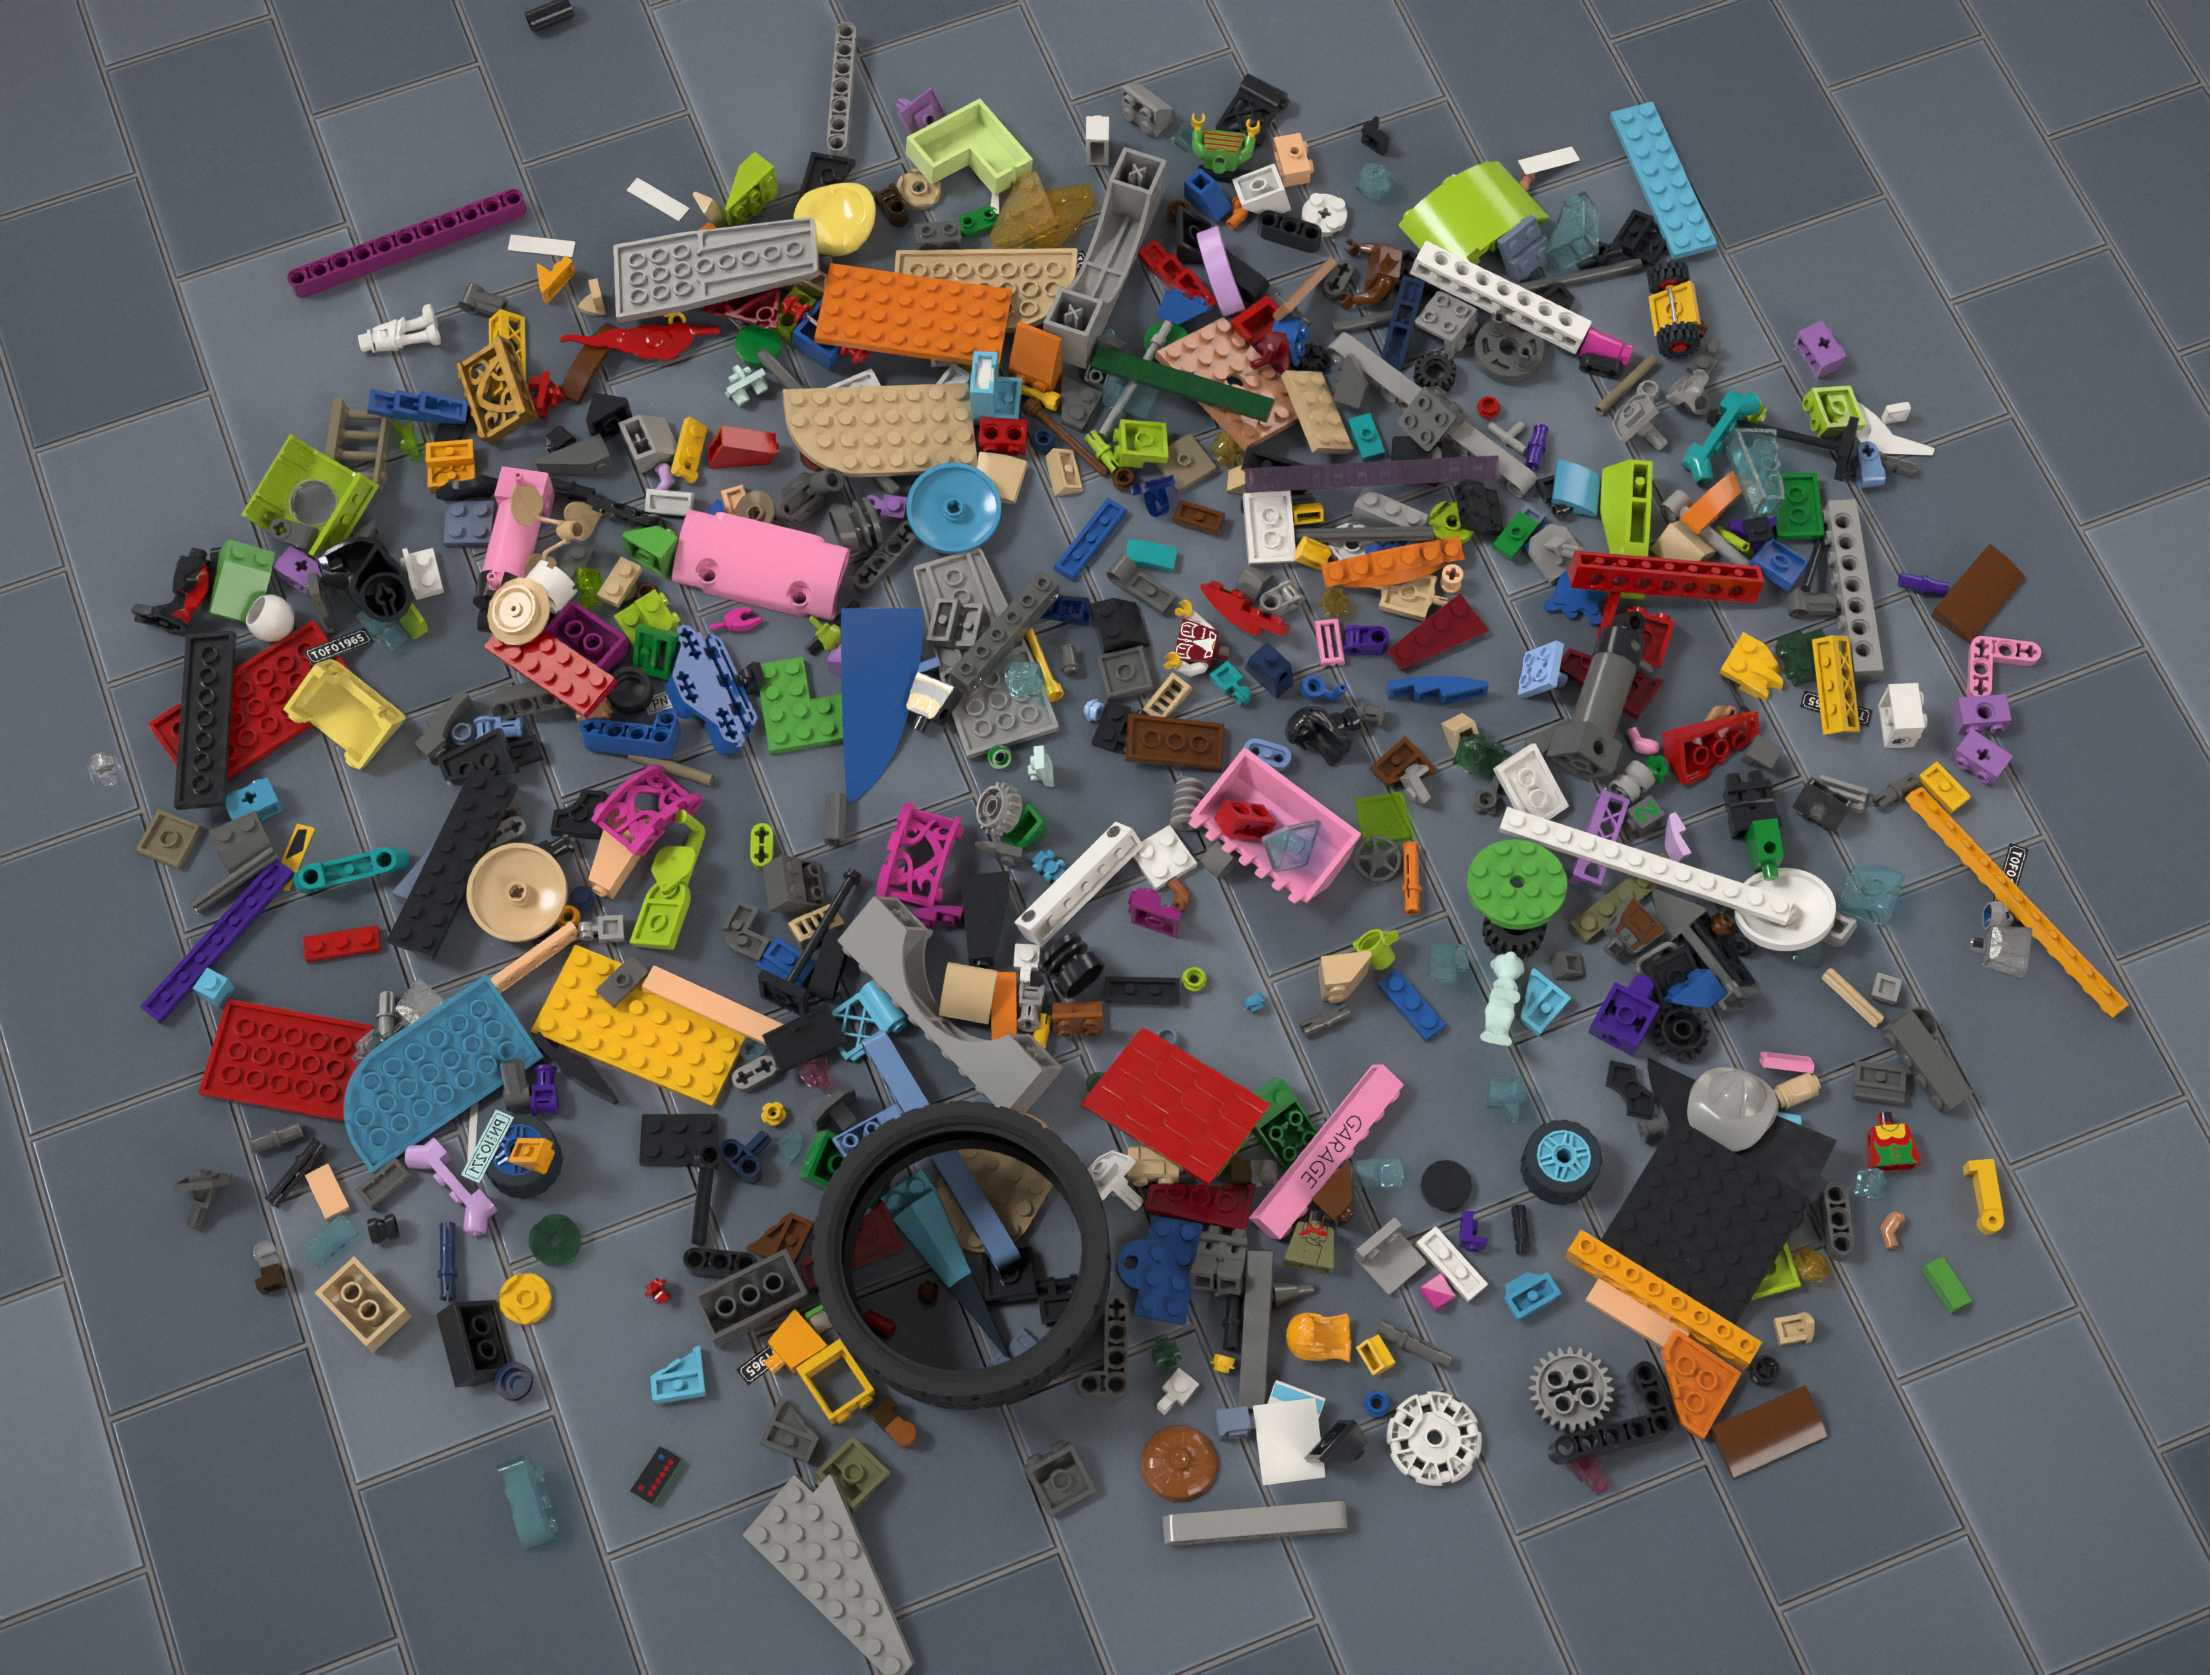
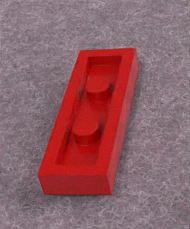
M378 925L304 936L305 961L311 963L381 952L380 929Z

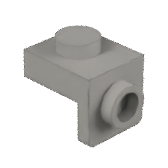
M1413 764L1405 770L1406 774L1400 778L1406 788L1404 790L1406 796L1412 802L1414 801V803H1425L1431 798L1419 778L1430 770L1427 765Z

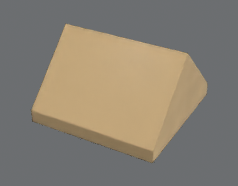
M1682 521L1670 523L1650 548V552L1657 558L1707 562L1717 552Z

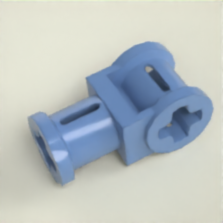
M481 716L474 720V726L477 727V737L475 739L496 728H502L506 738L518 737L523 739L524 732L521 717H517L516 720L502 721L500 716Z

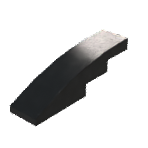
M541 1032L532 1037L538 1049L570 1080L614 1105L619 1102L616 1094L586 1057L577 1063L563 1044L554 1050Z

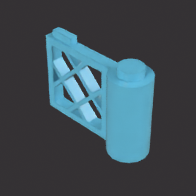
M875 979L868 982L859 993L832 1011L834 1018L844 1019L841 1032H844L846 1037L857 1038L856 1047L848 1053L843 1048V1045L837 1047L846 1061L851 1059L855 1062L866 1054L861 1044L862 1039L870 1037L863 1035L865 1022L876 1023L880 1030L883 1029L886 1034L893 1031L898 1033L907 1026L908 1016L903 1009H899L892 1003V997L887 992H883L875 985ZM860 1001L864 1006L862 1017L849 1015L851 1006ZM867 1012L869 1013L871 1018H866ZM848 1019L861 1021L859 1034L846 1032Z

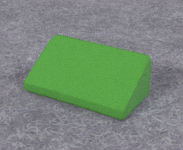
M1944 1257L1926 1264L1921 1269L1950 1314L1973 1301Z

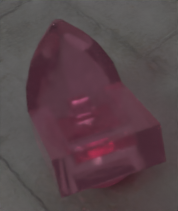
M818 1056L806 1062L798 1072L804 1079V1082L813 1089H827L832 1082L826 1075V1056Z

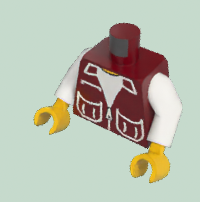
M1188 600L1178 602L1183 609H1175V614L1177 616L1185 615V619H1182L1175 652H1170L1164 656V658L1170 660L1164 664V668L1166 670L1174 669L1188 677H1192L1212 670L1214 658L1228 661L1230 647L1218 645L1219 632L1192 610V605Z

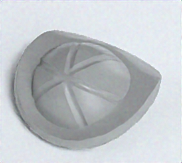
M1719 1067L1704 1072L1694 1082L1689 1095L1687 1115L1690 1126L1734 1152L1751 1147L1764 1135L1777 1116L1779 1103L1773 1089L1759 1077L1748 1071Z

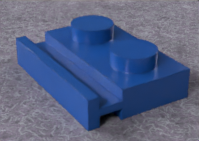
M777 937L763 954L762 959L756 963V968L759 970L764 969L786 980L799 959L801 952ZM812 959L808 961L795 983L796 985L804 986L813 974L816 965L815 961Z

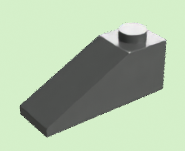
M600 433L535 459L538 472L548 473L549 475L593 476L605 473L613 467L611 456Z

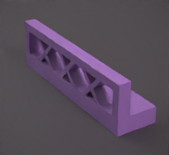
M1602 789L1596 798L1585 832L1596 836L1598 834L1599 837L1616 842L1630 799ZM1609 800L1622 804L1620 812L1611 814L1607 806ZM1609 821L1614 830L1613 833L1604 836L1600 825ZM1576 857L1567 883L1577 886L1580 881L1600 887L1607 867L1595 863L1599 871L1596 879L1584 874L1586 867L1594 863Z

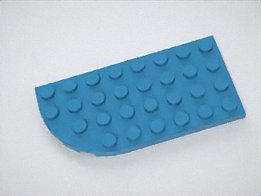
M484 974L378 1045L362 1059L353 1072L344 1098V1122L353 1147L371 1173H374L394 1157L405 1152L406 1148L410 1145H415L502 1086L504 1083L500 1062L522 1058L525 1070L543 1058L487 974Z

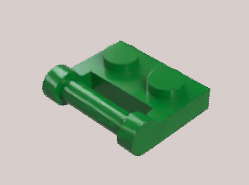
M641 623L637 625L632 666L641 668L650 676L669 680L674 667L676 642L679 641V633ZM661 640L666 641L664 668L658 667Z

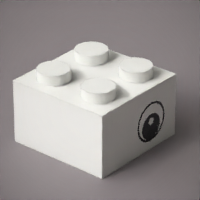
M1918 683L1889 684L1878 707L1885 749L1914 747L1917 740L1921 738L1924 728L1927 727V716L1922 712L1924 696L1922 692H1919Z

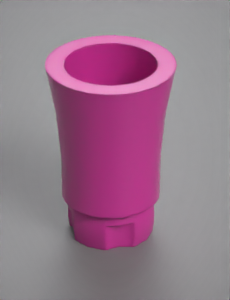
M1590 325L1578 356L1591 353L1615 358L1622 361L1624 367H1626L1633 346L1623 343L1624 341L1609 336Z

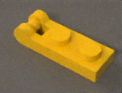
M690 416L684 419L671 473L677 477L682 476L684 481L693 484L698 477L697 468L708 427Z

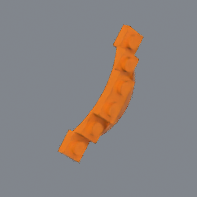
M1460 536L1371 552L1344 560L1324 563L1320 567L1325 588L1339 585L1356 588L1380 587L1405 583L1425 577L1440 570L1447 563L1464 560Z

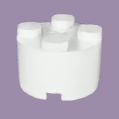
M541 560L526 578H530L543 586L549 596L550 612L558 614L577 593V589H572L575 584L563 571L556 566L551 569L547 567L549 562Z

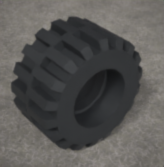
M1485 916L1482 925V936H1485L1484 942L1486 946L1491 944L1490 951L1493 954L1496 951L1499 952V955L1514 952L1517 957L1523 960L1526 954L1530 957L1534 954L1535 950L1537 951L1540 948L1548 922L1528 929V932L1523 935H1512L1506 932L1503 927L1491 923V919Z

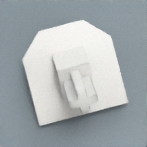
M1112 1150L1098 1157L1087 1170L1098 1189L1101 1200H1104L1108 1194L1113 1197L1117 1196L1133 1211H1136L1143 1204V1199L1127 1185L1128 1181L1124 1177L1136 1163L1132 1157Z

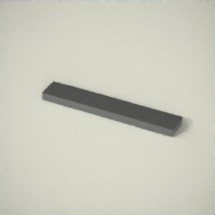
M1247 1251L1239 1407L1248 1406V1409L1252 1410L1254 1405L1266 1404L1275 1258L1273 1251Z

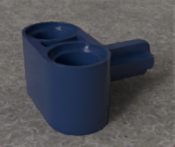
M760 1131L746 1146L736 1139H726L719 1147L722 1151V1161L743 1182L755 1184L760 1181L763 1175L761 1164L756 1156L772 1139L764 1131ZM730 1149L738 1150L737 1155L734 1157L725 1156ZM747 1166H756V1170L752 1174L744 1173V1169Z

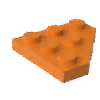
M1674 1329L1660 1351L1678 1424L1702 1440L1705 1439L1742 1372L1678 1329Z

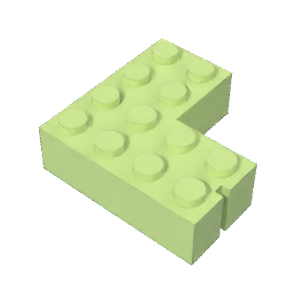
M981 99L911 134L906 139V155L931 185L969 165L995 196L1010 188L1011 182L1015 185L1031 176L1033 159Z

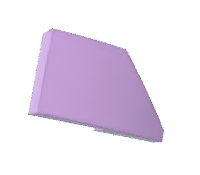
M1674 812L1668 816L1665 848L1670 860L1683 864L1692 852L1681 837L1686 828L1677 813Z

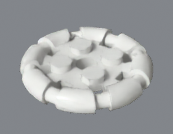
M1427 1391V1394L1421 1396L1415 1394L1404 1400L1396 1408V1415L1394 1418H1390L1386 1438L1387 1445H1390L1392 1451L1390 1456L1396 1467L1405 1476L1408 1474L1415 1478L1417 1483L1427 1486H1442V1483L1451 1481V1483L1459 1481L1472 1470L1474 1460L1479 1458L1482 1447V1434L1478 1432L1476 1425L1478 1420L1464 1402L1456 1401L1450 1394L1437 1391ZM1430 1405L1432 1412L1423 1414L1421 1406ZM1446 1407L1455 1412L1453 1417L1444 1413ZM1406 1418L1413 1420L1410 1428L1403 1424ZM1459 1427H1466L1468 1435L1461 1436ZM1431 1431L1438 1432L1442 1437L1441 1443L1437 1445L1431 1444L1427 1439V1434ZM1408 1440L1409 1449L1402 1450L1400 1442ZM1459 1448L1466 1453L1463 1459L1456 1456ZM1416 1458L1425 1463L1422 1470L1413 1465ZM1446 1463L1448 1471L1439 1473L1438 1466Z

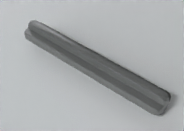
M269 847L192 900L191 905L193 909L200 913L276 861L278 859L277 852L272 847Z

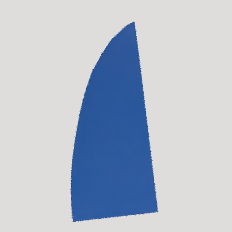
M841 608L842 721L847 804L856 801L873 787L891 761L900 741L909 710L906 709V704L915 675L919 670L923 640L924 608Z

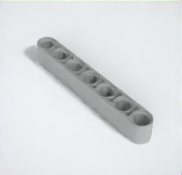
M842 22L836 28L827 131L828 155L848 158L858 44L856 27L851 22Z
M1343 1501L1173 1514L1162 1517L1164 1543L1168 1546L1335 1533L1348 1530L1346 1505Z

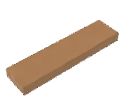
M1329 258L1320 265L1273 313V317L1277 322L1290 313L1334 268L1337 262L1333 258Z

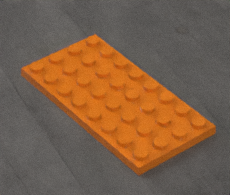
M830 263L815 333V343L965 365L973 364L974 351L996 352L998 354L999 368L1013 289Z

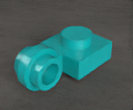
M1228 661L1209 674V680L1224 695L1231 690L1234 691L1232 697L1238 705L1250 702L1252 697L1251 691L1245 685L1239 686L1243 682V676Z

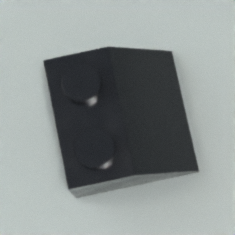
M1110 598L1090 604L1091 619L1102 654L1141 645L1143 647L1150 646L1136 602Z

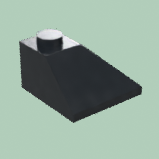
M1338 1420L1304 1459L1307 1462L1316 1463L1357 1461L1364 1454V1447L1368 1441L1355 1420Z

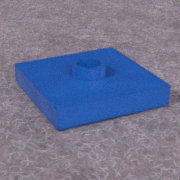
M1773 538L1772 541L1764 544L1749 565L1760 566L1763 576L1789 592L1807 569L1809 560Z

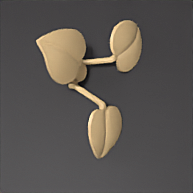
M515 486L510 496V509L514 519L520 525L526 527L531 526L535 519L558 525L556 533L562 539L559 543L543 551L542 555L539 553L530 555L526 561L525 576L527 577L541 560L549 562L547 567L551 569L555 566L557 567L555 559L547 557V555L562 545L569 544V540L583 541L589 538L603 513L592 510V506L576 501L566 506L564 510L566 521L541 517L538 514L542 511L543 500L538 490L531 486Z

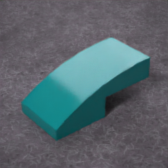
M1142 540L1127 541L1125 556L1132 559L1137 567L1146 569L1148 566L1169 573L1174 570L1177 548Z

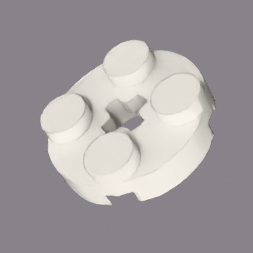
M1314 193L1303 206L1302 220L1317 224L1322 230L1321 237H1330L1338 230L1340 232L1345 227L1347 220L1345 202L1343 199L1330 194ZM1326 212L1330 216H1326V218L1323 219L1321 218L1320 213Z

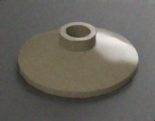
M751 491L739 500L734 515L772 524L775 516V503L772 497L764 491Z

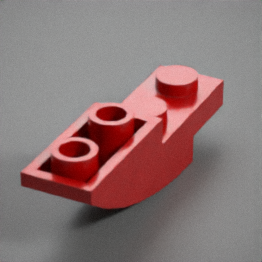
M1213 580L1210 583L1201 584L1200 589L1213 607L1242 630L1255 636L1264 635L1265 630L1280 636L1288 635L1291 625L1284 623L1285 619L1279 616L1271 615V617L1263 615V610L1250 606L1251 599L1245 597L1246 593L1237 589H1232V591L1223 588L1224 584Z

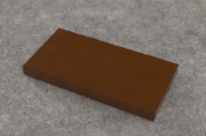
M1129 713L1127 717L1125 761L1221 772L1224 724Z

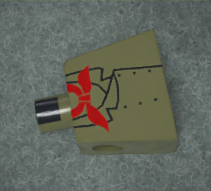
M1311 1211L1308 1223H1297L1285 1255L1283 1266L1332 1275L1334 1267V1228L1324 1226L1325 1213Z

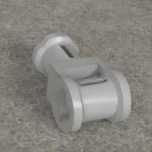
M1020 983L1018 1005L1021 1015L1017 1021V1027L1022 1031L1034 1032L1039 1029L1038 1014L1042 1013V1007H1044L1045 985L1033 987Z

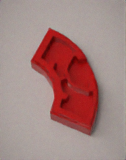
M1610 591L1596 635V643L1601 630L1605 627H1611L1620 592Z

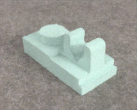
M1034 746V756L1030 757L1031 765H1028V776L1031 777V781L1042 780L1045 787H1054L1053 764L1044 746Z

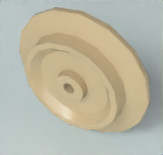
M516 578L503 584L495 592L489 603L487 618L489 628L494 636L507 645H523L535 639L543 631L549 620L551 606L548 593L541 584L530 578Z

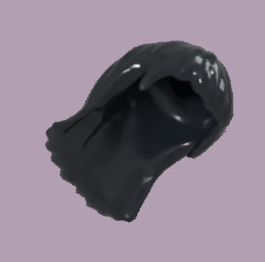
M1307 706L1299 709L1288 719L1285 727L1286 739L1291 744H1296L1304 750H1307L1305 744L1312 746L1319 751L1329 766H1334L1343 760L1347 753H1349V748L1353 743L1350 737L1344 736L1327 711L1317 706Z

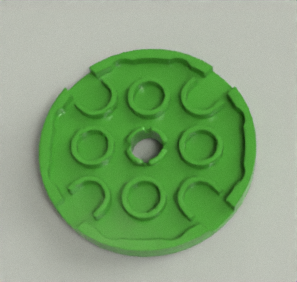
M1503 840L1487 846L1475 856L1467 875V893L1473 907L1478 913L1481 912L1491 919V923L1507 929H1531L1550 921V918L1562 908L1567 892L1566 873L1557 857L1543 846L1527 840ZM1517 878V881L1522 882L1523 886L1515 888L1510 882Z

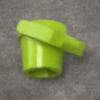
M1373 929L1353 943V948L1357 952L1371 951L1370 964L1376 970H1383L1389 967L1395 960V953L1390 945L1400 938L1397 930L1383 932L1380 929Z

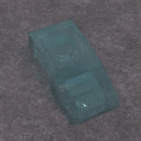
M1375 1158L1349 1162L1354 1170L1355 1188L1404 1184L1401 1158Z

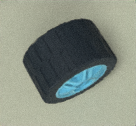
M1562 1119L1542 1124L1531 1134L1521 1157L1520 1170L1528 1190L1540 1200L1547 1201L1550 1204L1566 1205L1567 1203L1577 1202L1578 1199L1586 1196L1593 1187L1601 1170L1602 1151L1596 1137L1590 1133L1589 1129L1575 1121L1571 1122Z

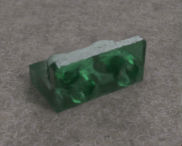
M1471 734V736L1460 737L1453 765L1493 781V777L1496 776L1493 768L1501 764L1503 758H1510L1512 752L1505 750V746L1500 743L1486 742L1485 737L1482 735Z

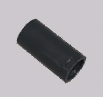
M553 0L525 12V17L531 31L536 33L574 17V12L569 0Z

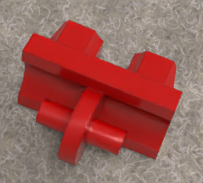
M543 371L542 377L532 376L529 379L530 392H538V397L531 396L539 419L547 418L549 406L556 408L557 403H562L565 400V394L559 391L560 386L557 384L553 385V381L549 379V371Z

